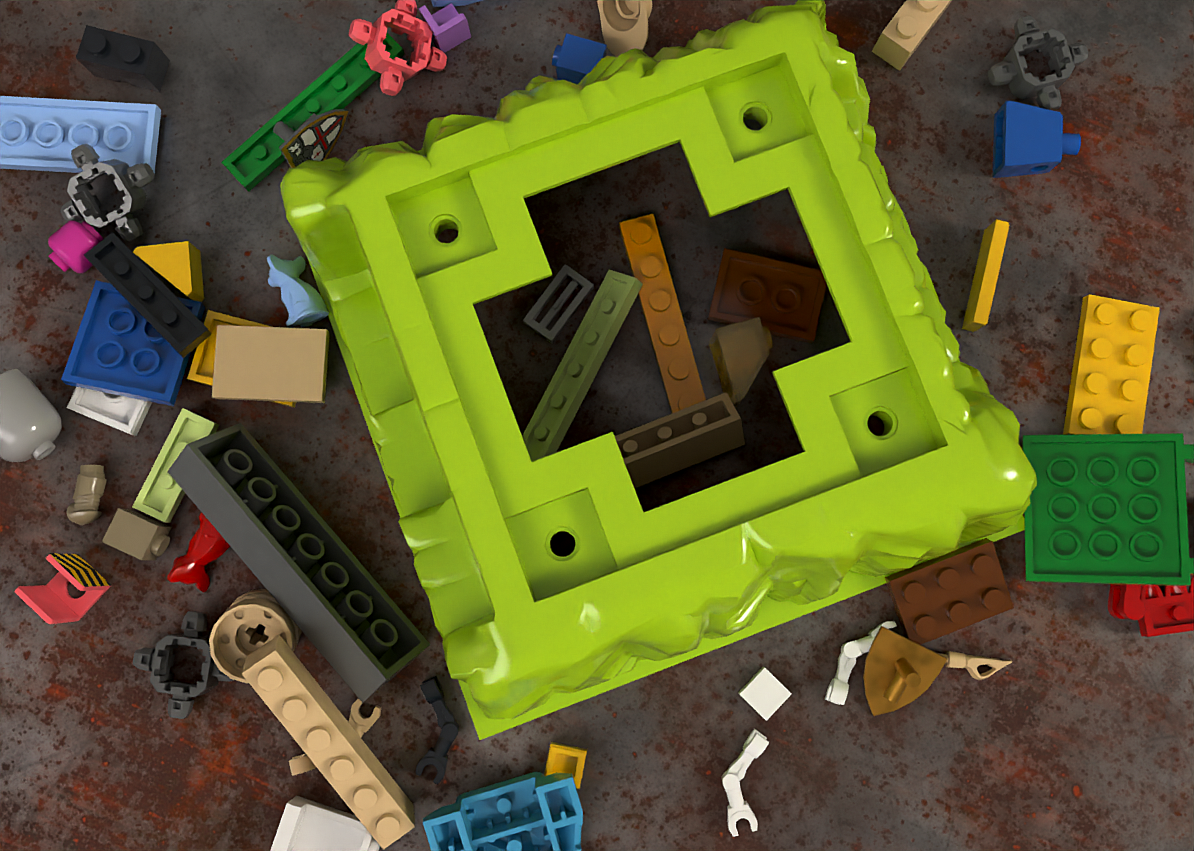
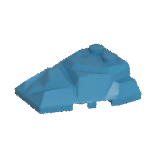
M533 772L469 791L458 796L454 804L440 807L423 818V825L431 851L582 850L581 826L583 825V809L572 773H553L544 776L541 772Z

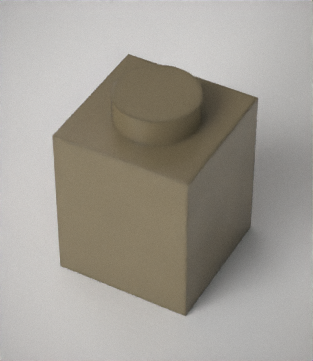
M118 508L102 542L140 560H156L157 557L165 552L169 545L170 537L168 534L172 527L133 509Z

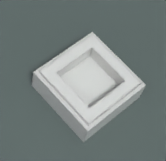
M762 667L738 692L766 721L792 694L765 667Z

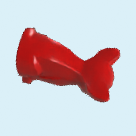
M201 512L198 516L200 527L189 541L188 552L186 555L177 557L174 560L167 580L169 582L179 581L187 585L195 584L200 591L206 592L210 584V578L204 566L223 555L230 545Z

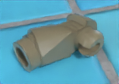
M80 466V474L77 475L73 496L75 503L70 504L66 511L70 521L85 525L94 522L101 516L102 512L98 511L99 502L107 482L104 466Z

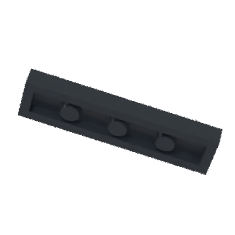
M113 232L84 254L86 259L183 358L211 335L208 328Z

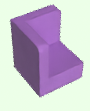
M452 3L432 15L425 5L418 8L421 19L427 22L433 33L432 40L437 48L444 53L471 38L465 15L463 13L458 14Z

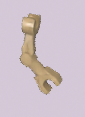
M358 698L352 704L349 724L362 737L363 733H366L380 717L382 707L376 705L372 715L365 717L360 713L362 701ZM306 753L292 757L289 760L292 776L316 768Z

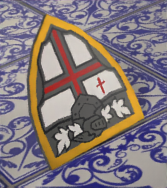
M331 110L318 116L313 113L296 131L283 121L277 122L273 132L285 141L279 149L289 167L295 168L307 160H326L343 130L348 110Z

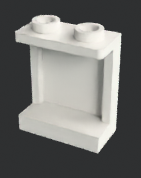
M295 796L286 804L270 851H379L380 845L355 815Z

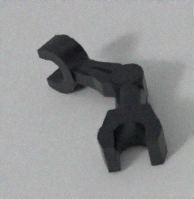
M433 676L423 681L420 687L427 702L432 704L437 716L438 726L442 730L434 748L431 747L419 760L415 774L420 776L425 766L434 765L437 769V774L433 783L438 785L444 778L449 756L447 753L458 735L459 725L445 703L444 692L437 676Z

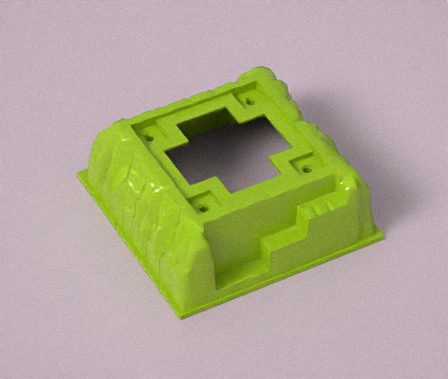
M798 0L794 5L766 6L757 9L749 15L747 20L742 19L729 23L716 32L708 29L698 31L693 40L688 41L686 47H663L652 58L637 48L628 50L618 57L606 56L601 58L592 71L578 85L566 80H557L553 77L539 75L531 79L525 90H514L504 98H501L497 114L494 118L451 114L446 117L432 119L427 124L423 147L419 151H416L403 141L358 149L348 161L337 157L323 161L307 160L295 168H289L280 183L286 218L308 258L319 292L329 312V320L400 516L398 522L406 542L413 552L414 567L421 586L429 598L435 626L443 638L442 644L450 676L452 679L459 681L479 740L886 584L885 577L912 568L915 565L945 555L984 538L995 542L1024 530V517L1022 514L1030 505V495L1037 486V476L1019 445L1020 424L1014 413L990 394L987 383L980 371L960 362L959 344L951 329L945 324L946 311L939 302L927 268L920 262L917 256L918 248L916 241L912 237L906 218L889 188L884 166L881 165L875 153L876 134L874 127L868 123L870 98L864 80L858 76L855 56L853 53L840 48L837 35L826 30V4L824 0ZM748 119L756 120L761 124L762 129L751 130L745 126L743 121ZM680 142L709 217L788 189L848 334L850 343L772 372L804 452L643 512L613 432L536 461H531L473 304L552 276V271L524 198ZM455 229L458 231V236L451 243H441L438 241V238L442 231ZM870 415L877 416L883 421L884 432L882 436L874 435L869 430L867 421ZM560 532H567L575 539V549L566 557L557 556L551 548L553 537Z

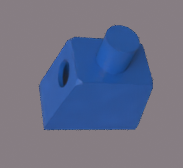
M1006 101L994 114L992 177L1001 178L1050 172L1061 162L1062 155L1075 156L1078 154L1081 146L1080 134L1063 133V115L1060 112L1015 101Z

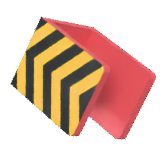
M50 553L46 560L59 571L47 585L19 586L14 592L46 623L58 624L79 621L112 585L79 554ZM69 581L78 590L86 591L85 594L80 598L71 597L67 590Z

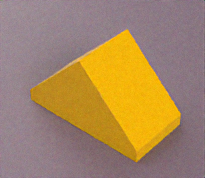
M189 241L139 246L133 251L136 256L190 299L200 302L204 300L201 252Z

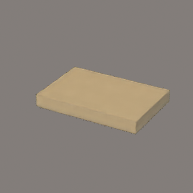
M217 325L212 398L325 403L330 332L327 329Z

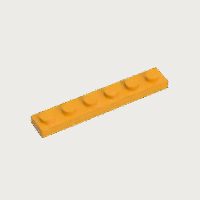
M654 214L619 222V229L632 275L643 284L638 297L672 414L703 402L706 398Z

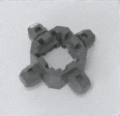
M1032 16L1021 17L1014 26L1017 41L1006 53L1002 62L993 65L987 72L989 82L995 86L1009 84L1011 94L1021 100L1038 96L1036 102L1040 108L1056 111L1061 107L1062 103L1058 88L1070 77L1075 66L1082 64L1088 58L1086 45L1080 43L1068 45L1063 33L1054 28L1039 32L1038 24ZM1035 49L1037 53L1043 52L1044 57L1050 56L1051 58L1048 61L1050 72H1055L1056 74L1045 76L1041 80H1039L1038 76L1032 77L1031 72L1025 74L1027 64L1025 58L1020 56L1029 54Z
M82 144L71 150L72 159L76 167L81 168L83 171L69 179L67 192L72 199L65 203L60 210L65 221L75 220L79 222L85 219L87 224L99 228L116 223V231L127 242L143 235L141 224L131 214L145 206L147 195L142 187L152 182L155 177L150 165L140 163L129 167L126 162L116 159L99 162V155L88 144ZM105 173L108 176L114 175L116 178L113 180L119 191H124L126 194L122 198L125 204L111 213L107 210L101 211L99 207L102 204L96 195L92 196L89 192L94 189L91 185L95 181L94 179Z
M188 611L183 618L181 629H184V633L167 635L156 643V648L145 647L136 650L134 653L133 665L138 669L151 671L150 682L156 691L173 694V697L168 699L167 710L171 718H188L194 704V700L191 697L208 693L218 685L219 681H233V679H230L217 668L212 659L209 644L210 637L202 636V633L207 631V616L204 612ZM179 645L203 649L202 656H206V660L202 664V680L197 681V684L178 682V679H173L174 673L170 672V667L173 666L175 658L173 649L178 648Z

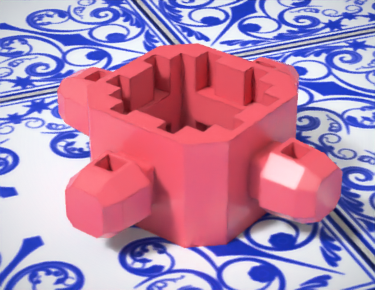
M398 0L394 9L383 13L373 24L366 20L355 19L350 25L349 37L363 46L367 43L365 60L371 70L381 73V91L390 96H396L401 91L403 82L414 77L424 68L438 72L442 71L446 66L447 55L433 46L430 48L433 33L427 22L416 18L417 4L415 0ZM388 27H391V32L396 34H408L407 40L412 41L411 47L414 48V51L411 53L409 65L406 64V60L398 57L394 59L389 58L390 53L385 51L386 45L383 44V40L386 38Z

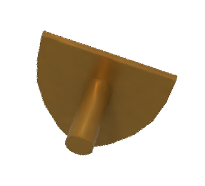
M881 626L866 656L863 675L865 696L873 716L895 711L917 699L939 675L947 658Z

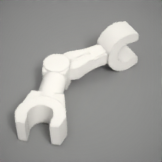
M895 621L883 622L868 633L869 636L846 642L841 646L835 678L831 680L828 686L825 700L838 705H844L849 689L847 682L851 670L856 664V657L869 652L871 644L881 626L887 629L896 627Z
M756 729L748 736L739 757L730 764L728 770L722 775V783L729 801L727 806L728 828L733 837L739 836L736 822L741 818L749 821L752 832L757 831L758 822L747 801H744L739 782L744 778L746 770L753 759H757L769 744V741L766 740L767 737Z

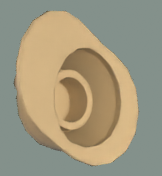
M597 0L602 34L609 51L618 57L620 54L634 48L643 50L648 39V18L652 10V0Z

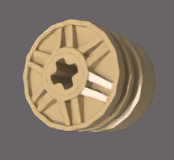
M267 589L251 590L239 596L214 624L209 638L210 654L217 668L230 679L248 683L241 674L247 656L277 635H280L290 649L294 651L298 645L302 630ZM259 624L266 627L263 635L256 633Z

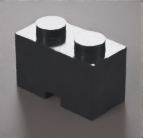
M86 25L76 55V59L96 77L116 82L125 81L133 86L157 92L161 91L170 62L168 57L153 41Z

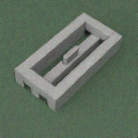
M565 264L523 319V323L534 329L540 336L545 337L547 341L553 343L593 290L594 284ZM567 276L570 277L572 281L540 323L536 322L537 316ZM581 285L583 288L550 331L546 329L577 286Z

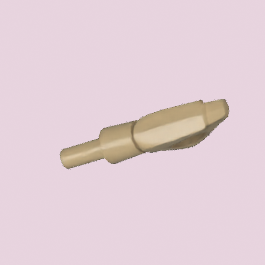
M953 651L940 654L947 658L946 667L966 668L970 675L977 680H984L1012 663V660L965 655L964 653ZM987 664V666L992 667L989 671L979 674L977 670L979 665Z

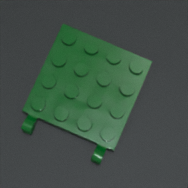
M1183 433L1023 435V452L1037 476V486L1032 491L1030 505L1024 512L1025 582L1161 586L1191 585L1190 575H1194V558H1189L1185 462L1194 463V444H1184Z

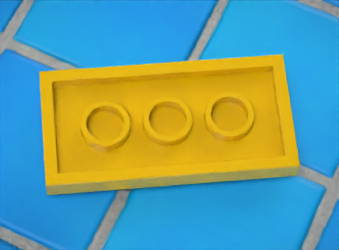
M1090 294L1083 297L1063 435L1142 434L1159 307Z

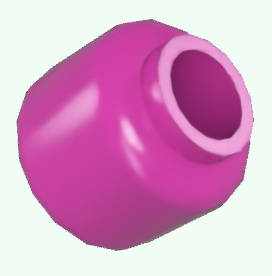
M70 220L49 237L48 245L53 252L48 257L64 272L71 268L74 272L83 274L93 266L84 254L101 242L103 237L90 224H87L85 220L81 224L78 221Z

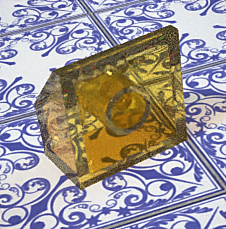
M759 317L717 328L709 341L722 392H727L735 408L746 396L770 353L768 348H772L770 331L767 326L762 327Z

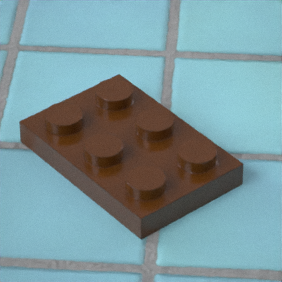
M724 248L707 319L812 343L815 339L827 283L821 270Z
M987 538L885 577L904 636L920 645L1014 608L993 541Z

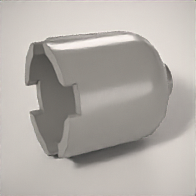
M18 369L6 371L0 374V458L9 462H23L33 457L36 460L45 458L56 448L53 442L59 436L62 428L61 417L27 375H24Z

